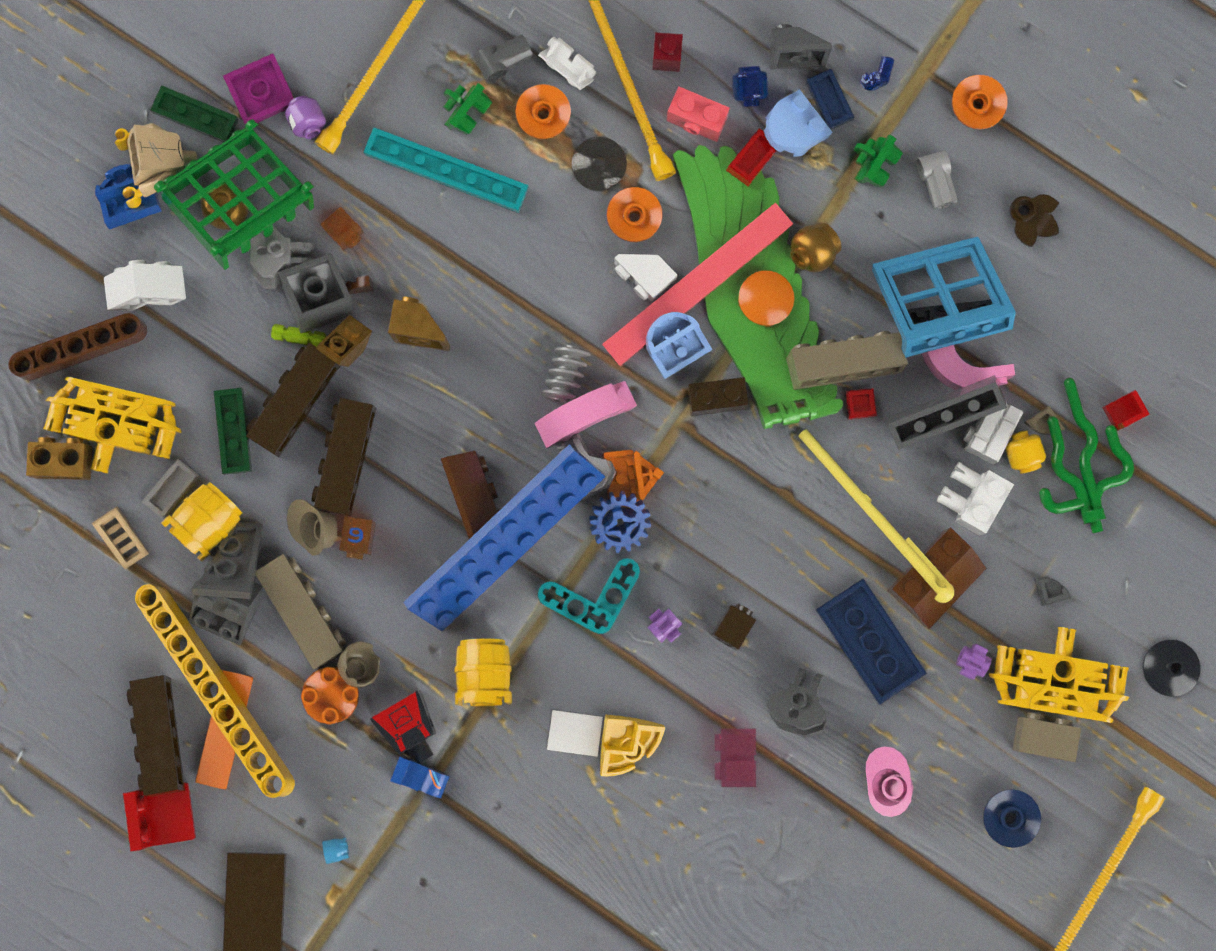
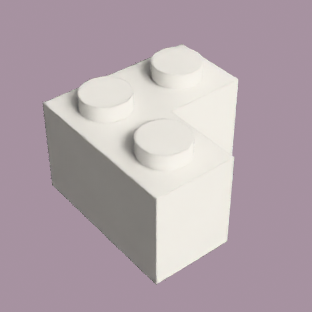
M132 260L128 262V266L115 268L113 273L104 277L107 310L133 311L146 304L173 305L186 299L182 266H173L168 261L146 264L145 260Z

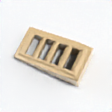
M118 506L92 523L124 569H127L149 554ZM116 518L118 523L106 530L104 525ZM123 527L125 532L112 539L110 535ZM130 537L131 542L120 549L117 547L118 543ZM136 546L138 551L125 559L123 554Z

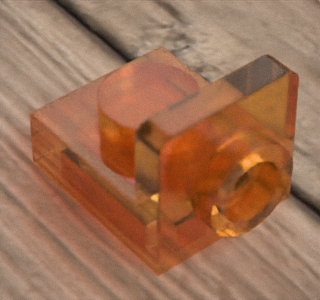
M341 206L320 224L343 251L346 248L351 249L361 241V235L364 233L358 223H355Z

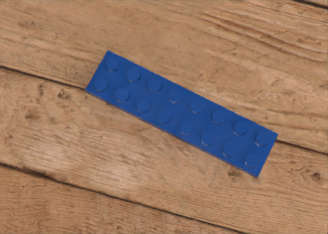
M569 444L404 601L405 606L409 611L440 631L445 630L578 502L605 478V475Z

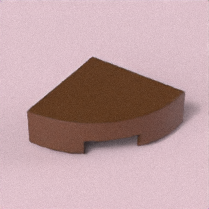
M368 275L357 277L354 282L347 281L345 283L349 294L374 291L373 281Z

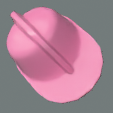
M886 746L876 748L870 753L866 761L869 800L875 811L881 815L888 817L897 816L907 810L911 803L913 783L910 777V769L906 758L895 748Z

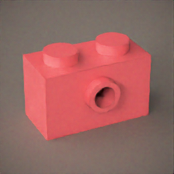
M678 86L667 112V121L682 127L688 133L699 134L717 142L727 121L730 108Z

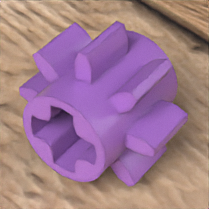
M669 608L664 613L658 609L649 617L653 623L648 626V629L661 643L666 639L672 643L681 635L678 628L683 624Z
M973 644L971 648L964 646L956 661V665L962 667L959 674L971 680H974L976 675L983 678L992 661V658L986 656L988 649L978 644Z

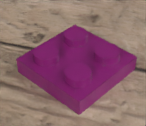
M273 53L223 75L244 124L251 119L259 123L285 111L290 101L294 99Z

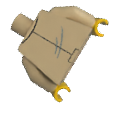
M154 123L143 126L134 124L130 132H127L124 128H119L115 132L117 148L121 151L129 149L134 185H139L138 189L126 187L123 190V196L126 199L134 196L126 201L129 208H137L141 204V196L148 197L156 193L154 185L158 181H164L167 177L176 175L189 162L197 160L196 151L182 150L180 136L177 133L168 132Z

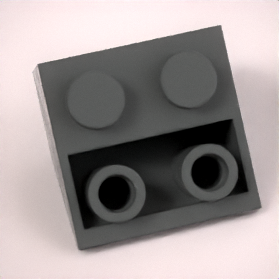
M254 582L251 599L194 595L189 623L225 640L241 645L259 606L263 586Z

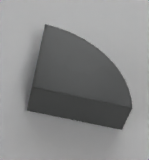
M1048 577L1034 578L1042 606L1071 599L1069 591L1059 582Z

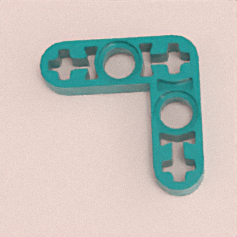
M626 558L620 560L612 571L596 603L555 582L542 584L538 591V598L544 606L594 633L604 634L612 628L639 577L640 568L633 559ZM629 563L633 565L632 571L635 572V575L626 578L624 584L630 586L628 590H625L621 585L612 583V580L615 577L619 581L622 576V571L619 568L621 565L626 567ZM552 587H555V593L562 598L564 592L570 595L564 601L562 610L557 608L560 602L551 599L550 602L545 601L546 595L543 594L545 589L550 590ZM616 588L621 591L622 600L618 604L613 605L607 602L605 595L609 589ZM580 600L583 603L584 610L581 615L572 616L569 614L567 606L570 601ZM589 606L595 608L591 612L598 617L602 613L606 615L605 620L609 622L607 627L601 626L600 629H596V622L588 618L587 624L581 621L587 615Z

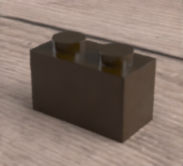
M745 377L688 384L687 393L690 416L746 410L748 407Z
M739 603L735 607L733 605L728 606L711 636L730 648L739 650L756 622V619L751 617L753 611Z

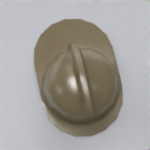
M303 499L295 500L290 504L287 512V524L290 534L312 556L319 555L323 549L330 548L336 541L342 539L343 535L337 529L334 515L327 511L316 509Z

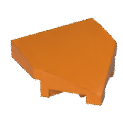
M622 450L602 454L603 459L611 461L616 469L614 479L607 489L608 500L610 499L609 492H613L615 497H619L621 491L625 492L626 498L634 493L637 498L636 502L644 500L652 487L664 474L662 470L658 467L656 468L643 458L638 451Z

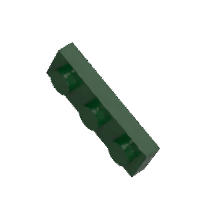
M162 85L150 109L153 114L221 142H225L231 137L239 121L238 117Z
M240 387L213 391L222 474L230 475L252 472L249 438L246 437L248 431L244 389Z

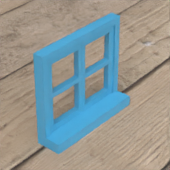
M979 237L872 264V272L902 337L901 349L905 358L1013 329L1016 311ZM970 256L979 276L946 285L936 264ZM926 268L935 288L901 296L892 276ZM983 283L993 304L959 313L950 292ZM938 295L948 316L914 325L905 304Z

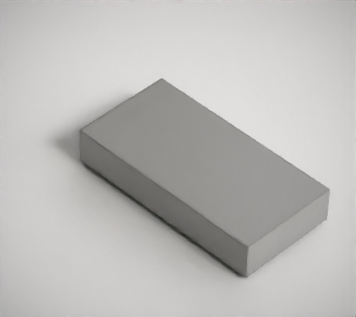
M177 458L143 499L142 503L164 520L172 513L201 476Z

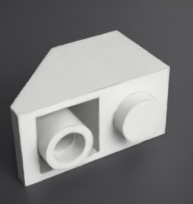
M618 254L614 258V264L616 265L614 270L625 281L629 279L635 285L634 291L644 301L648 298L653 303L677 281V274L659 255Z

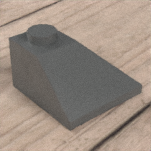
M789 24L778 25L775 28H771L769 35L771 69L825 67L832 50V44L800 27H792Z

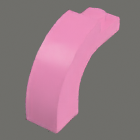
M954 345L922 353L923 359L931 373L940 382L954 390L961 389L994 375L999 385H1004L1008 383L1007 380L1015 376L1014 364L986 368L967 364L959 357Z
M625 381L614 385L611 383L562 405L534 424L546 448H549L561 441L569 440L572 438V435L600 421L632 410L637 404Z

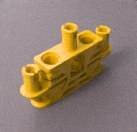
M65 377L64 380L68 381V383L54 397H48L45 400L50 402V407L43 429L96 442L97 447L90 469L108 474L114 447L150 455L151 450L147 448L148 445L153 446L154 440L150 439L151 435L155 436L157 428L159 432L152 455L170 459L176 433H181V429L177 427L175 416L171 409L176 407L175 403L153 396L77 378ZM78 386L79 390L76 399L68 398L70 392ZM69 407L68 414L72 416L71 419L66 418L65 424H68L69 427L68 429L63 428L62 432L61 430L65 419L66 411ZM80 408L94 410L95 412L94 414L82 412ZM158 408H163L164 422L155 419ZM107 414L121 417L120 422L106 418ZM136 420L140 422L148 423L147 427L137 424H132V421ZM113 425L115 433L111 438L106 439L104 435L105 429Z
M1058 627L1055 654L1018 649V655H1021V659H1017L1016 665H1020L1019 670H1015L1014 677L1011 676L1016 648L997 645L994 673H989V677L994 679L997 691L1000 692L1002 700H997L998 704L1112 723L1113 719L1110 718L1112 713L1118 709L1123 701H1128L1130 698L1124 695L1127 673L1129 671L1128 667L1110 665L1107 692H1104L1106 684L1101 683L1102 679L1107 678V674L1103 673V669H1108V664L1072 658L1076 629ZM1059 662H1063L1067 667V672L1063 677H1059L1056 673V665ZM1023 676L1040 679V684L1023 681ZM1051 680L1067 682V688L1051 686ZM1007 683L1016 686L1015 699H1010ZM1078 686L1094 688L1095 690L1094 693L1078 691ZM1099 700H1109L1102 714L1098 713Z

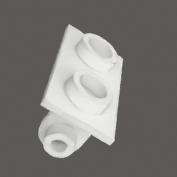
M552 37L547 44L549 48L538 55L546 61L550 68L558 71L567 79L569 84L577 87L579 90L594 81L593 77L596 74V71L593 69L594 65L579 53L572 60L570 57L574 49L561 38Z

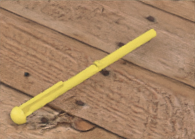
M807 429L803 430L798 437L938 594L934 599L940 603L949 602L954 596L952 584L944 578L909 537L905 541L889 521L871 504V498L858 488Z

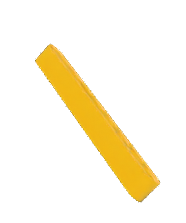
M150 584L141 586L135 594L137 606L262 793L270 798L289 795L295 786L292 774L175 600L161 586ZM152 592H155L156 600L151 605L149 597ZM170 614L172 622L169 627H166L165 618ZM183 637H185L187 640V646L182 651L180 648V641ZM198 660H201L203 668L198 674L195 670V665ZM214 683L218 686V693L215 697L211 694V686ZM229 706L234 710V716L230 721L226 716ZM245 729L250 734L247 744L242 740V733ZM261 753L266 757V763L263 768L258 765L257 761ZM276 777H279L282 781V787L279 792L273 786Z

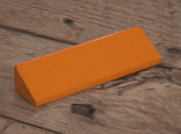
M222 670L247 707L253 677ZM231 706L226 711L229 721L234 716V710ZM212 716L195 783L226 790L235 751Z

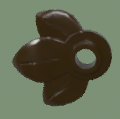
M1040 194L1034 198L1020 196L1011 203L1009 212L1011 218L1015 221L1014 231L1017 238L1024 245L1033 247L1037 236L1052 237L1059 234L1057 222L1051 214L1057 208L1059 202L1049 195ZM1019 207H1025L1027 215L1020 214Z

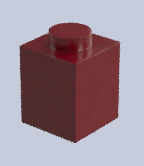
M655 32L652 70L680 72L683 34Z

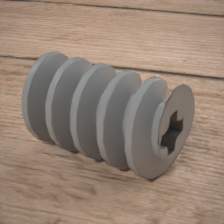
M561 344L563 347L555 348V354L560 358H553L551 361L556 368L549 369L548 374L554 379L545 381V385L551 390H543L542 396L549 401L564 405L568 403L569 399H576L578 397L571 390L581 387L574 380L575 378L584 377V374L578 371V367H587V364L581 360V357H590V353L572 345Z

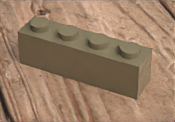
M882 331L873 337L864 338L863 335H856L848 338L847 341L837 342L835 339L821 342L820 345L810 346L808 343L794 346L786 358L793 390L902 373L908 362L901 349L902 338L900 332L891 334L890 331Z
M282 554L258 569L255 575L311 667L319 669L340 656L345 650L343 645L347 642L339 629L333 630L329 623L332 617L324 605L319 607L314 598L317 593L309 581L304 582L299 573L303 570L296 558H290L288 555Z

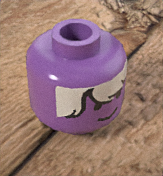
M299 96L290 101L285 116L293 134L306 139L318 137L326 124L325 116L318 101L307 96Z

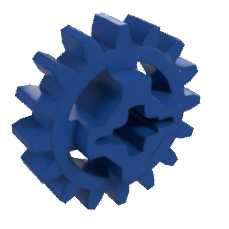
M624 491L620 492L619 497H615L613 492H609V500L606 501L600 497L601 506L592 507L593 513L596 516H589L590 524H593L590 530L592 535H596L595 540L597 544L604 542L605 550L608 551L611 546H614L616 553H619L621 547L625 546L629 552L631 551L630 544L641 545L639 541L640 536L648 537L647 531L644 528L651 527L650 520L646 519L650 517L648 509H644L646 505L643 500L636 502L637 498L634 493L626 498ZM621 506H628L630 509H625ZM622 518L623 524L618 525L617 520Z

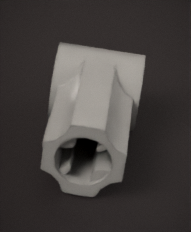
M944 150L917 158L918 173L921 180L926 183L933 209H943L956 204L958 199L950 176L951 163L947 152Z

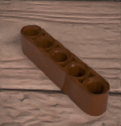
M125 313L16 352L10 357L8 366L11 373L27 381L35 380L138 343L146 337L147 326L145 322L134 314ZM136 322V330L132 334H127L126 328L128 324ZM109 331L110 339L108 342L101 344L100 336L104 332ZM79 341H83V349L79 353H74V345ZM56 350V359L53 362L48 363V354L51 351ZM29 360V369L22 373L21 364Z

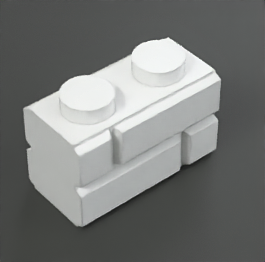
M1006 403V409L978 419L975 427L970 425L964 435L963 441L967 442L964 450L990 464L998 463L1023 412Z

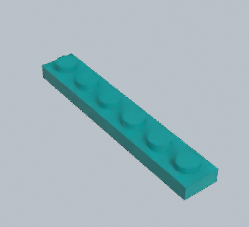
M373 127L363 152L365 156L517 213H519L529 189L527 184Z

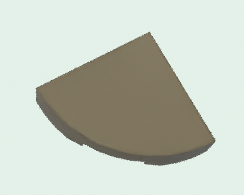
M1048 406L1024 423L1037 433L1041 432L1040 434L1050 435L1047 419L1050 416H1055L1056 418L1057 416ZM1059 421L1061 431L1065 430V428Z

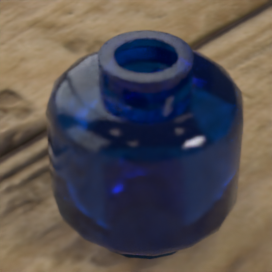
M760 66L738 68V72L732 76L733 99L743 102V107L760 106L759 100H764L769 95L767 73L761 71Z

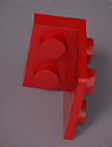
M184 782L185 791L159 796H144L143 791L141 792L140 790L123 793L130 851L143 850L151 846L188 841L196 838L188 782Z

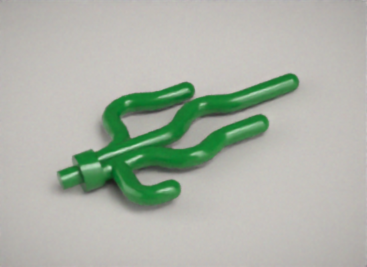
M1066 378L1064 387L1073 418L1087 438L1086 445L1079 458V469L1083 482L1064 467L1062 461L1065 451L1064 439L1058 419L1055 416H1050L1047 419V425L1053 443L1051 466L1055 475L1073 487L1076 499L1056 503L1053 501L1051 492L1047 488H1042L1039 491V496L1044 508L1054 514H1063L1080 509L1083 524L1090 523L1092 534L1104 531L1101 520L1106 519L1101 503L1102 494L1105 490L1127 483L1133 476L1134 462L1131 455L1121 445L1116 427L1108 425L1105 433L1112 453L1121 461L1123 469L1120 474L1107 477L1096 484L1090 460L1098 445V433L1094 425L1085 417L1074 379Z

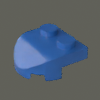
M130 164L110 169L105 173L106 179L102 182L101 186L96 185L95 195L100 202L104 222L109 230L161 212L157 192L148 197L141 196L142 201L137 208L132 209L127 206L126 201L134 196L126 199L123 196V190L126 187L139 188V185H134Z

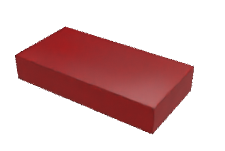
M759 128L726 169L727 172L748 187L777 152L768 142L763 130Z

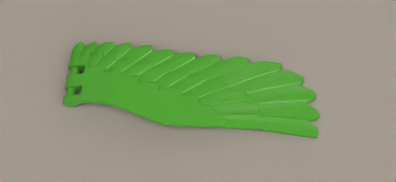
M698 145L695 149V157L681 150L673 154V159L691 211L699 265L774 203L779 206V194L773 178H764L761 171L748 187L726 171L729 164L737 156L735 151L727 146L720 147L718 156H714L706 146ZM790 228L704 298L708 322L742 377H745V383L756 404L763 429L772 428L773 424L781 423L783 426L799 423L800 419L807 417L809 420L837 413L843 407V401L835 399L837 395L836 385L829 384L793 390L786 358L791 349L796 345L808 343L810 346L817 345L819 329L817 322L809 321V301L802 296V278L799 273L794 274L796 265L790 256L791 246L787 244ZM759 271H773L781 274L791 284L794 292L792 311L786 319L771 327H765L750 321L738 304L739 291L743 282L750 275ZM803 401L805 407L797 408L795 403ZM776 406L778 412L770 414L768 408Z

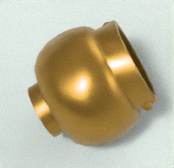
M225 183L209 193L219 207H222L236 197ZM202 198L201 210L204 218H206L214 210ZM240 202L228 210L226 214L238 226L247 217L248 209ZM220 217L210 223L217 229L230 230Z
M824 222L805 226L793 236L790 256L793 263L799 269H805L809 272H821L833 263L836 255L841 251V241L834 229Z

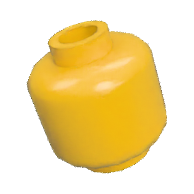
M1027 430L1012 434V440L1008 442L1005 448L1010 467L1013 470H1019L1020 474L1041 468V463L1045 461L1046 454L1040 436L1037 434L1029 435Z

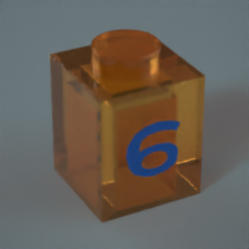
M344 516L339 550L347 552L346 558L363 560V555L371 556L376 522Z

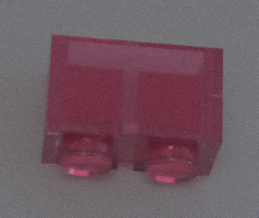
M720 728V734L714 735L715 751H720V763L714 764L715 780H720L721 787H756V761H754V755H756V729Z

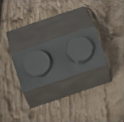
M331 253L278 272L290 310L301 334L353 315L351 296Z

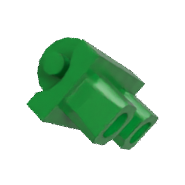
M477 83L476 86L473 85L463 99L461 96L466 89L461 85L454 92L450 89L444 91L443 95L448 101L443 108L450 112L455 105L457 106L444 124L450 130L456 128L458 131L468 135L477 124L475 120L466 114L471 106L481 115L490 107L492 101L482 92L485 88L480 83Z
M889 134L887 138L878 137L876 141L869 138L866 144L857 143L854 151L859 155L856 163L861 168L854 179L859 183L869 182L877 187L884 186L890 174L881 168L883 162L895 165L903 154L894 144L897 139Z

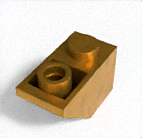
M349 315L316 349L338 365L349 367L365 351L372 330Z

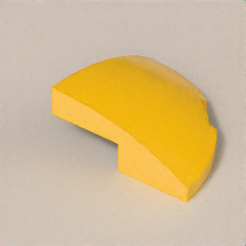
M605 714L600 775L616 776L635 769L634 763L640 760L644 755L649 758L655 752L662 740L665 726L647 720Z

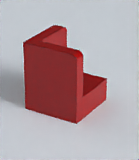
M1136 390L1102 407L1117 431L1150 415Z

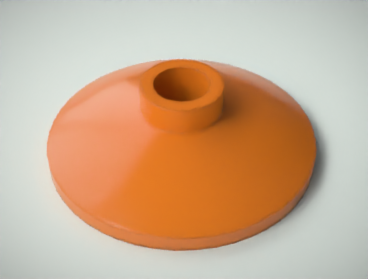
M973 75L965 78L957 85L952 96V108L955 116L962 124L973 129H987L996 125L1003 118L1008 104L1007 95L1002 85L994 78L986 75ZM973 102H980L982 104V108L976 109L973 106Z
M540 84L528 88L521 94L516 104L515 113L520 128L526 134L538 139H549L557 136L566 128L570 120L571 108L566 95L561 90L551 85ZM541 111H546L549 115L547 118L542 119L538 114Z
M639 187L623 189L614 195L608 205L607 221L609 227L622 240L628 242L647 240L657 232L661 225V204L656 196L646 189ZM637 213L640 216L639 220L631 221L629 218L630 214Z

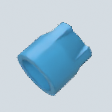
M346 838L322 842L326 864L339 862L350 857Z

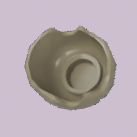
M358 641L347 646L341 653L337 663L338 671L348 685L354 688H363L372 684L378 677L381 659L373 652V645L371 643Z

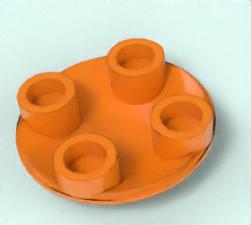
M759 271L750 275L743 282L739 291L738 304L750 321L765 327H771L786 319L792 311L794 292L791 284L781 274L773 271Z
M325 667L315 671L307 678L302 689L301 699L306 712L314 720L324 724H336L344 721L354 712L359 700V690L348 685L342 679L337 667Z

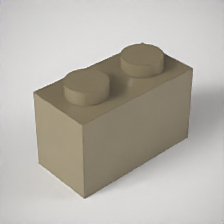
M1027 712V718L1018 717L1013 751L1076 763L1081 728L1072 727L1073 721L1056 718L1055 723L1044 721L1045 715Z

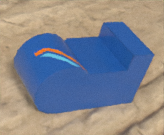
M402 755L399 757L390 781L416 791H422L434 797L442 798L450 776Z

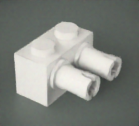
M958 462L954 468L955 471L952 472L950 477L971 488L972 493L966 499L945 486L936 502L958 513L956 523L981 536L989 530L1014 484L990 470L980 475L961 462Z

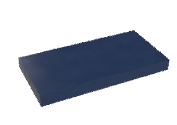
M864 579L859 580L816 609V612L878 705H881L927 674Z

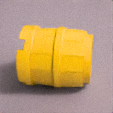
M211 482L207 485H201L189 497L187 496L172 516L168 515L161 522L164 527H167L169 524L172 526L168 531L191 553L196 554L199 551L201 554L197 558L201 562L210 555V550L228 536V533L241 520L239 516L242 514L241 510Z
M461 640L460 646L457 647L456 666L454 667L457 686L455 705L463 706L464 700V703H470V706L502 705V699H504V703L512 704V692L509 691L511 666L509 648L505 645V640Z

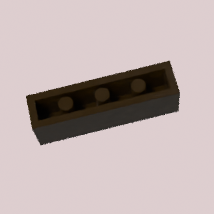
M308 343L306 348L303 346L299 349L294 358L296 363L290 371L286 370L282 374L278 382L280 384L275 394L271 393L268 395L263 403L265 409L259 417L255 416L247 427L249 432L246 437L277 457L281 456L340 368V365L317 350V347L311 343Z
M341 397L339 404H334L331 414V420H334L333 429L327 432L325 438V447L328 450L326 458H321L318 468V474L321 475L319 486L315 485L312 492L311 501L315 502L314 507L316 509L351 517L377 408L374 405Z
M160 675L129 681L130 689H127V700L129 705L133 707L134 717H131L130 725L132 733L136 734L137 746H134V756L136 762L140 763L141 774H138L137 778L139 790L143 791L144 796L149 797L185 791L171 678Z

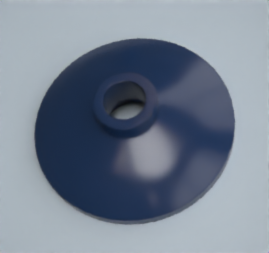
M1007 789L996 793L987 802L983 813V823L988 835L996 843L1009 848H1017L1030 843L1036 837L1041 826V812L1037 803L1030 795L1023 791ZM1009 812H1012L1015 817L1011 823H1007L1005 820V816Z

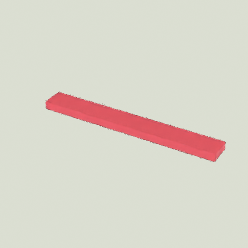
M774 203L602 345L618 365L622 366L646 346L647 332L657 318L670 312L687 313L791 228L793 223L781 208Z

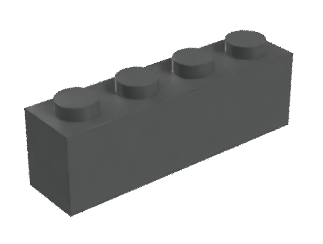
M994 375L889 416L888 426L897 448L900 450L1006 409V400Z

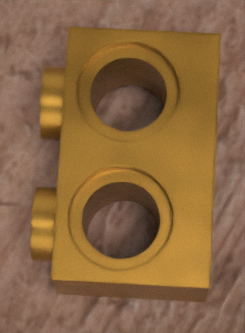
M39 437L38 442H28L26 476L35 479L91 480L92 446L83 443L84 439L66 438V443H55V438ZM49 451L51 455L50 461L42 465L41 456L44 452ZM73 452H77L79 460L75 465L71 466L69 464V456Z

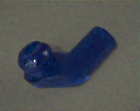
M881 57L878 71L869 75L866 72L862 75L861 84L863 88L868 91H875L887 85L895 60L891 57Z

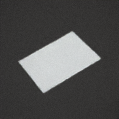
M552 710L547 750L598 757L603 717Z

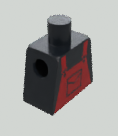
M420 690L370 718L371 722L399 755L411 749L419 763L434 755L426 739L436 734V730Z

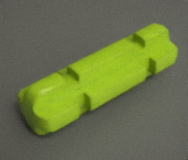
M274 324L271 331V337L274 340L284 341L286 339L287 342L302 345L311 343L315 347L327 337L324 332L314 331L312 333L310 330L301 334L297 327L288 326L286 328L285 325Z

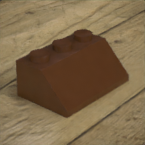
M476 451L441 458L469 539L501 510H497L494 499L498 498L494 483H488L484 474L489 471L484 456L478 457Z
M951 527L945 529L923 552L944 578L952 584L954 596L949 602L940 603L934 598L938 594L912 565L887 590L928 630L987 569L973 548Z

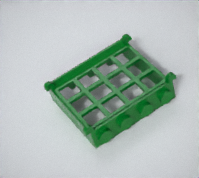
M254 119L249 120L243 130L235 131L221 145L213 146L200 159L189 162L185 169L176 175H171L164 181H158L154 185L155 191L157 193L161 192L162 200L224 270L229 268L227 255L237 248L243 254L248 252L251 248L250 239L259 233L265 238L272 235L274 231L273 223L283 217L287 222L292 221L296 217L295 208L302 203L309 211L314 208L313 194L309 191L314 188L312 183L307 181L302 184L253 130V128L258 126ZM250 144L257 153L246 159L240 150ZM234 155L241 164L225 174L218 165ZM261 158L273 170L264 178L252 166L253 163ZM247 169L258 182L244 192H241L230 179ZM210 170H213L220 178L203 189L196 180ZM278 176L290 189L282 196H279L268 184ZM225 183L236 197L222 207H219L209 193ZM191 184L198 193L181 203L175 194ZM263 187L274 201L258 211L247 197ZM204 198L214 212L198 222L187 208ZM242 202L253 216L236 226L227 216L226 212ZM220 217L231 231L214 241L204 227Z

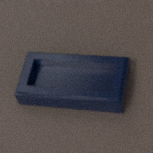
M832 68L806 79L807 87L824 122L831 130L854 120V115Z

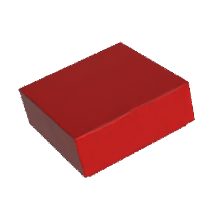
M874 388L845 391L848 420L877 416Z

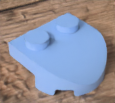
M800 89L778 101L765 117L766 128L764 129V134L768 142L778 152L785 150L794 153L793 157L804 155L810 148L824 141L833 133Z
M680 312L666 313L657 318L647 332V351L663 379L668 378L713 350L699 328V323L690 315Z

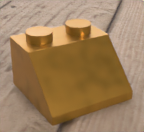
M402 297V300L394 299L388 333L395 343L450 351V344L446 336L423 304L419 303L418 299L412 297Z

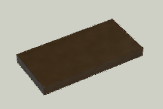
M227 853L223 951H282L286 853Z

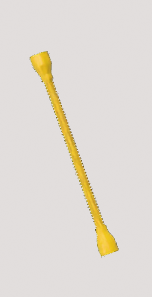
M425 0L412 1L402 16L403 18H401V21H399V24H397L387 39L388 41H386V44H384V47H382V50H380V53L372 62L371 67H369V70L361 79L360 85L357 86L358 88L355 89L356 91H354V94H352L338 115L339 117L335 118L318 135L314 143L322 150L331 155L334 154L341 143L346 122L358 106L357 104L362 100L361 98H363V95H365L377 77L376 75L379 74L378 72H380V69H382V66H384V63H386L394 51L393 49H395V46H397V43L405 34L404 31H407Z
M589 0L588 2L596 22H598L597 24L605 44H607L613 63H615L614 65L626 95H628L634 114H636L635 117H637L647 146H649L648 152L654 178L656 181L668 179L676 173L673 163L664 153L661 145L657 143L658 141L651 124H649L650 122L638 92H636L637 90L630 73H628L629 71L614 38L608 19H606L607 17L600 0Z
M1144 787L1137 799L1136 810L1132 816L1133 822H1130L1131 825H1128L1129 828L1126 829L1127 831L1121 837L1120 844H1117L1118 847H1115L1116 850H1113L1114 853L1107 860L1108 863L1104 866L1105 869H1102V872L1098 875L1094 882L1095 885H1092L1093 888L1090 889L1091 891L1085 897L1084 904H1081L1082 907H1079L1080 910H1077L1076 917L1074 916V920H1071L1072 923L1064 932L1063 939H1060L1061 942H1058L1059 945H1056L1055 951H1067L1069 949L1070 943L1073 942L1072 940L1075 939L1074 937L1077 936L1076 934H1078L1080 927H1082L1081 924H1084L1083 921H1086V918L1092 911L1091 908L1094 907L1093 905L1096 904L1095 902L1101 896L1102 889H1105L1104 886H1107L1106 883L1111 879L1110 876H1113L1112 873H1114V870L1126 854L1125 851H1128L1127 848L1130 847L1129 845L1132 844L1131 842L1137 836L1136 832H1139L1140 826L1145 825L1147 820L1159 811L1165 801L1163 796Z

